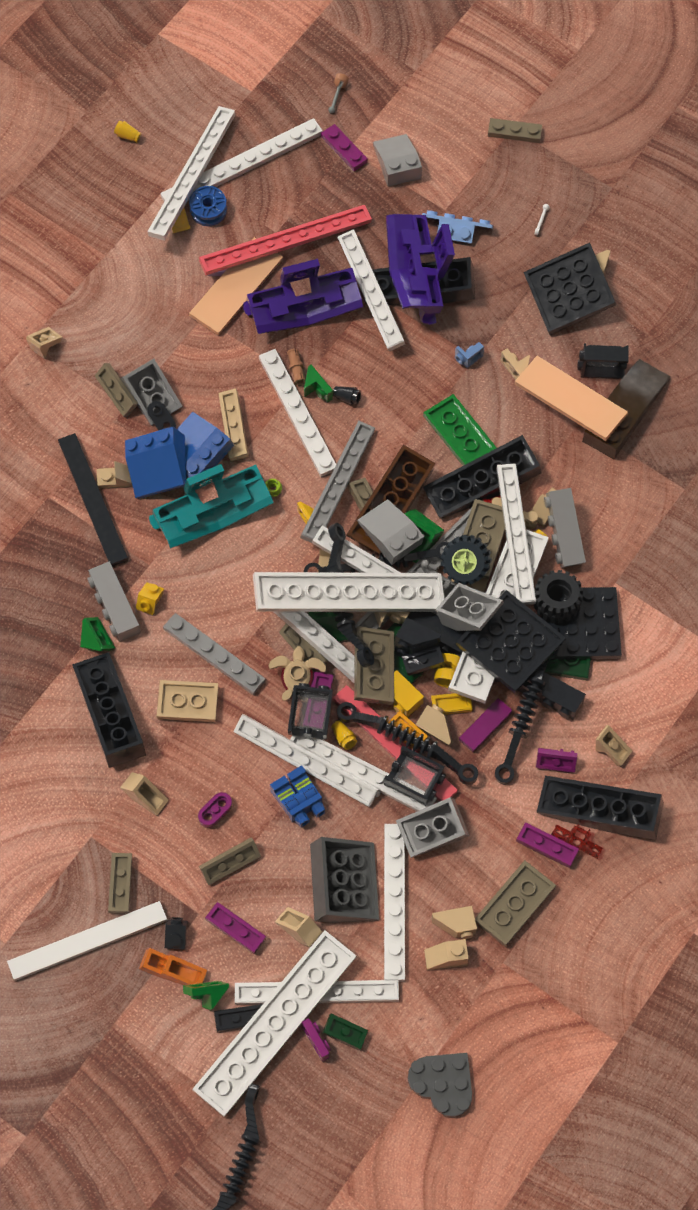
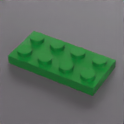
M454 394L423 412L424 418L463 466L497 448Z

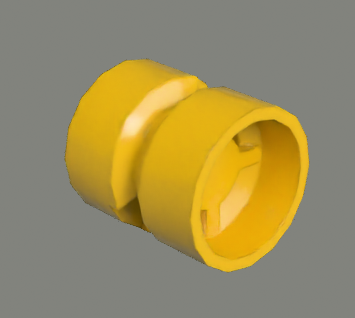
M443 653L445 665L439 666L436 670L434 683L438 686L449 688L460 656Z

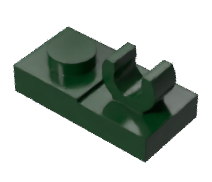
M331 1013L322 1034L360 1050L368 1030Z

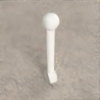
M548 204L543 205V212L534 235L538 236L545 214L550 209Z

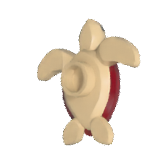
M301 646L294 650L292 661L285 656H278L269 663V669L283 667L281 680L286 689L282 695L283 701L291 699L294 685H299V683L311 685L313 679L312 669L323 673L326 672V665L321 660L311 658L306 662L304 661L305 653ZM300 697L301 701L308 702L309 698Z

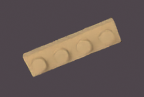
M237 389L220 392L218 394L225 435L234 444V447L228 452L229 459L234 461L249 457Z

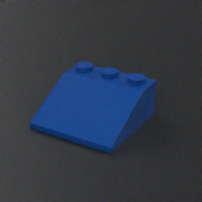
M194 412L177 428V430L185 435L186 478L217 466L234 447L233 442L227 435Z
M169 427L125 440V458L135 498L140 499L185 486V435L175 427Z

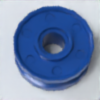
M214 186L197 188L191 194L189 200L192 219L203 226H213L220 223L225 218L227 212V201L224 193Z

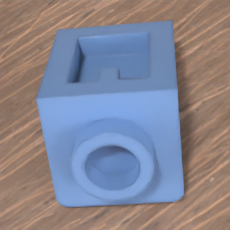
M478 342L476 345L470 346L466 352L457 346L455 348V359L459 364H463L468 368L483 357L484 346Z

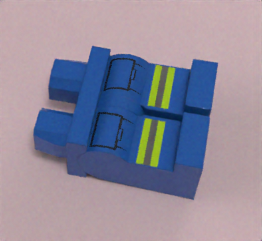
M302 765L289 772L287 778L284 775L270 784V792L289 816L292 823L295 821L301 828L310 822L306 815L307 813L312 811L316 818L325 814L322 796L307 776Z

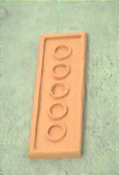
M275 253L226 269L191 310L189 316L219 336L241 310L243 303L247 301V294L258 290L283 260V256Z
M536 356L515 380V385L605 441L628 415V412L539 356Z

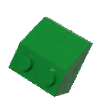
M416 509L406 512L405 515L413 521L424 535L422 544L410 553L430 550L439 541L444 529Z

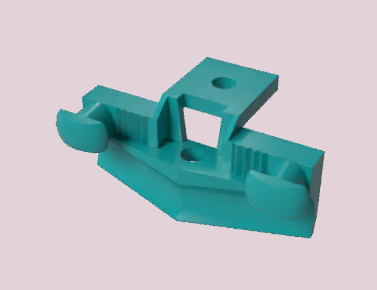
M219 464L187 478L184 486L186 495L153 509V515L149 516L150 524L154 529L162 530L171 549L219 531L273 504L272 497L257 465L255 464L222 479L225 470L222 464ZM214 483L218 497L203 504L195 490Z

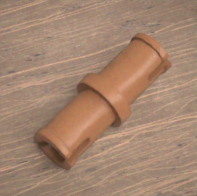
M291 349L287 352L290 361L289 369L293 374L294 384L301 386L305 384L304 366L300 361L299 350Z

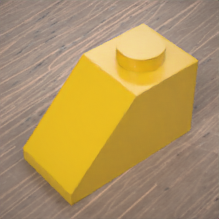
M396 670L394 672L393 708L397 713L401 711L408 718L423 704L424 696Z

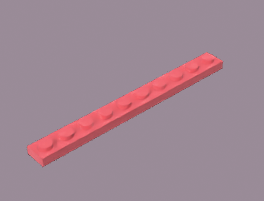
M365 205L358 206L199 257V262L205 275H209L369 224L372 218Z

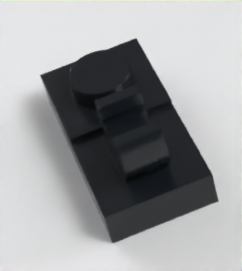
M439 645L402 656L408 676L445 665Z

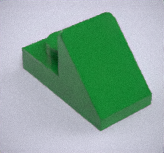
M311 364L307 370L304 397L316 391L318 397L323 398L328 403L333 400V390Z
M213 981L183 985V994L191 996V999H202V1007L212 1010L228 990L229 983Z

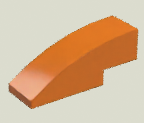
M151 948L145 951L139 967L142 971L181 985L203 983L207 972L204 968Z

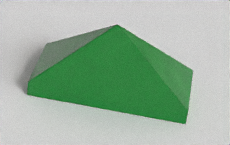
M89 617L82 620L80 647L97 651H111L115 649L98 617Z

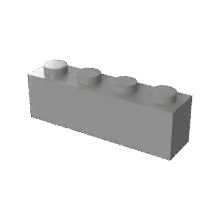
M571 488L546 493L544 503L550 512L548 523L553 528L554 534L551 537L553 545H556L557 553H555L557 564H560V568L586 563Z
M110 561L89 569L90 577L87 578L91 589L95 588L97 592L94 594L97 603H102L104 607L102 613L105 620H109L111 623L109 628L113 637L117 636L120 642L139 634V624Z

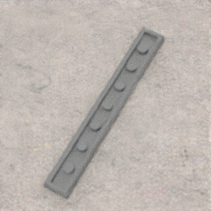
M358 421L300 538L312 543L321 526L323 525L327 528L375 431V427Z

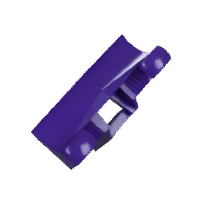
M387 215L389 273L402 309L418 308L421 322L429 325L436 323L435 313H440L443 308L438 280L444 277L455 256L449 224L441 225L431 244L426 215ZM435 254L437 269L422 267L420 255Z
M318 259L283 267L280 277L281 286L247 294V301L243 303V309L248 316H253L257 333L263 334L310 326L363 308L353 268L318 276L320 267ZM309 278L311 293L295 296L290 282Z

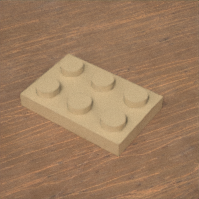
M160 680L157 719L216 722L218 683Z

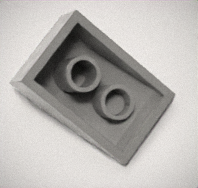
M407 134L373 142L387 187L421 179L422 165L417 151Z
M155 359L150 360L120 378L138 403V408L150 425L153 424L147 414V408L150 403L154 401L163 403L170 414L182 407ZM155 407L153 409V412L159 413L160 409L158 407Z
M388 499L357 520L391 565L420 546L424 539V535L413 521Z
M458 583L436 608V612L442 625L456 631L482 630L504 602L501 599Z
M451 797L396 820L410 858L452 844L469 836L457 803Z

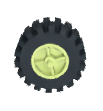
M462 535L461 537H456L445 546L444 552L441 555V558H443L441 566H444L443 572L449 575L447 577L449 580H455L454 583L456 584L462 583L467 585L470 583L471 585L487 574L492 562V558H490L491 551L487 549L488 545L486 543L483 544L481 542V538H475L474 535Z

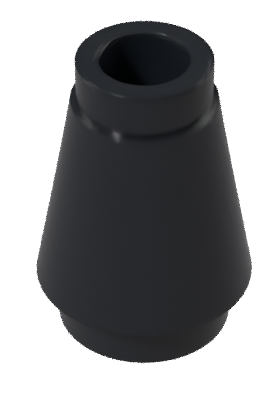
M335 386L333 397L354 405L358 404L361 399V390H358L357 387Z

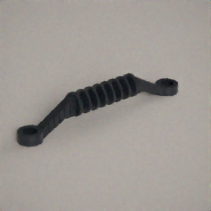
M335 523L328 527L329 536L334 543L326 573H344L340 561L346 534L343 527L339 523ZM333 612L337 615L335 621L339 622L336 625L337 629L358 649L357 659L360 665L364 668L373 665L375 661L373 653L357 634L356 623L354 620H351L354 614L349 612Z
M449 542L439 543L436 549L408 553L394 564L399 569L401 562L406 568L408 567V562L437 557L443 561L440 548L447 546ZM380 552L378 559L392 567L393 565ZM309 563L305 566L303 572H308L310 567H316L319 571L318 573H326L328 566L321 567L317 563ZM346 563L341 564L342 570L344 572L350 571L351 573H355L356 569L352 568Z
M558 649L535 672L534 677H530L527 680L531 685L524 686V689L529 691V693H522L526 700H519V703L524 707H517V711L521 714H514V717L519 721H512L511 724L516 728H510L508 731L513 735L506 759L495 770V779L500 784H509L514 778L512 763L521 738L526 739L528 737V734L523 730H530V726L526 723H533V719L528 716H535L536 714L531 710L537 709L538 705L534 702H540L541 700L536 694H543L539 687L544 688L546 686L542 678L549 660L556 657ZM501 770H508L510 776L507 779H502L499 776Z
M344 702L338 706L337 717L341 722H358L377 729L378 734L385 730L386 738L393 734L392 741L399 737L400 745L407 741V748L413 744V751L416 752L421 748V755L427 751V758H434L442 762L458 775V779L463 784L471 785L477 781V768L472 764L461 765L438 746V741L430 745V737L423 741L424 734H420L417 738L416 730L409 734L410 727H406L403 731V724L400 723L395 727L396 720H392L389 724L388 716L374 717V715L357 712L356 707L352 703ZM344 709H348L352 714L344 716L341 712ZM471 771L474 776L466 778L463 772Z
M251 1083L246 1094L247 1126L244 1134L241 1135V1139L245 1144H238V1147L242 1149V1152L235 1151V1155L239 1157V1160L232 1159V1163L236 1165V1168L229 1167V1171L233 1173V1176L226 1175L225 1177L230 1181V1184L223 1183L222 1185L227 1192L219 1193L220 1198L217 1206L212 1210H229L240 1200L235 1196V1193L242 1194L243 1191L238 1188V1185L245 1186L246 1183L241 1177L248 1178L249 1176L244 1169L251 1170L252 1168L247 1161L254 1162L255 1160L250 1153L257 1154L258 1152L253 1145L260 1146L261 1144L253 1107L259 1094V1085Z

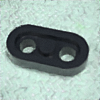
M154 401L149 404L147 414L158 431L165 429L163 427L164 423H169L170 427L176 428L174 419L163 403ZM155 407H158L160 409V412L154 413L153 409Z

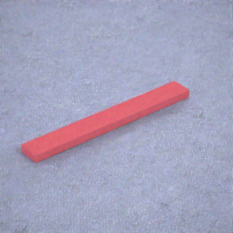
M347 685L333 697V701L338 705L349 702L356 707L357 712L374 715V717L379 716L364 701L354 700V691ZM344 709L349 716L352 714L350 710ZM358 723L394 759H398L402 747L399 744V738L392 741L393 734L386 738L385 730L378 734L377 729ZM408 760L404 766L414 778L426 789L428 788L435 775L434 773ZM445 778L442 785H437L435 797L439 801H443L447 798H452L458 790Z

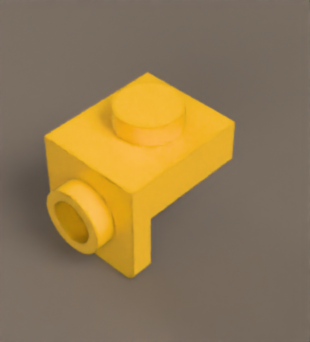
M185 208L182 209L171 229L172 234L190 229Z
M146 582L138 594L136 609L153 615L156 604L163 595L164 588Z

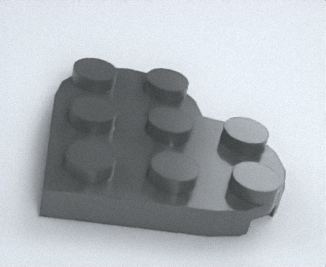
M468 1053L422 1057L412 1062L408 1071L410 1089L421 1098L431 1099L433 1108L444 1117L455 1118L461 1116L468 1110L471 1104L472 1088Z

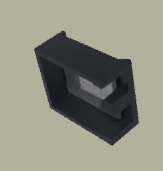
M584 343L583 350L579 351L577 370L581 371V378L622 379L625 376V369H627V363L629 362V345L625 347L586 346V343Z
M306 683L294 685L288 735L327 740L333 699V690L330 687L321 685L315 688L310 687Z
M402 745L400 756L397 761L393 762L389 775H386L384 778V785L426 806L428 801L432 802L437 793L435 791L437 785H442L446 774H444L445 766Z

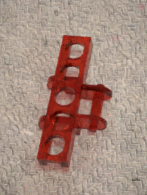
M556 824L551 834L552 836L598 859L603 847L589 841L591 836L590 829L586 831L580 828V824H578L577 826L574 825L572 830L569 831ZM577 831L585 834L584 840L575 836ZM578 840L580 844L576 845L573 841Z

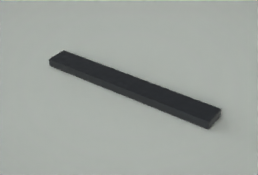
M76 434L58 439L60 448L108 562L110 561L111 565L115 566L128 561L124 547Z

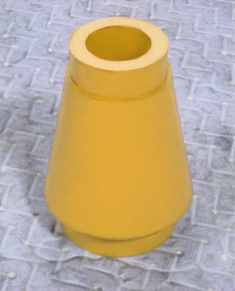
M119 120L114 129V134L123 139L138 142L141 133L126 121L122 122Z
M341 721L333 723L331 728L339 746L345 750L354 747L357 743L356 735Z

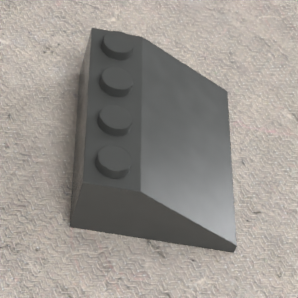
M320 837L310 844L314 921L327 923L378 921L379 908L374 843Z

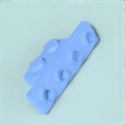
M427 210V214L422 213V215H426V218L439 220L438 231L442 224H449L451 237L454 241L472 243L475 226L493 229L494 226L488 220L480 219L479 222H473V218L462 216V220L455 219L453 214L445 213L444 216H438V212Z

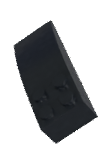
M471 257L453 259L444 277L438 280L442 302L474 300L475 280ZM436 261L421 263L422 267L437 269ZM389 267L372 269L387 304L401 305L389 273Z
M521 435L423 486V489L437 515L442 519L471 508L475 499H490L499 495L497 465L516 464L519 485L542 472L524 436Z
M108 652L72 664L108 767L111 768L146 756L142 738L110 653Z
M545 775L537 813L593 829L656 840L664 802L662 794Z

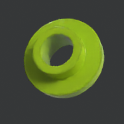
M269 479L265 482L271 497H276L281 493L282 484L277 479Z

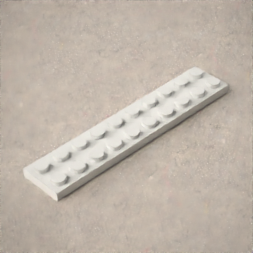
M526 530L532 577L534 578L549 537ZM507 541L486 591V594L499 598L506 590L515 596ZM462 652L448 691L485 704L495 677L465 652Z
M254 572L253 574L256 612H436V608L444 600L441 573Z
M324 930L192 1090L225 1117L250 1087L251 1083L256 1080L298 1029L302 1021L307 1018L350 966L356 955Z

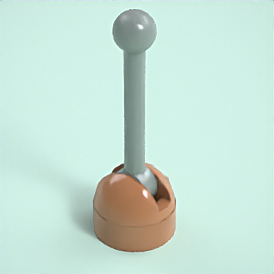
M338 73L335 76L334 84L337 90L332 106L328 109L330 113L335 112V104L340 89L345 88L348 84L349 77L345 74Z

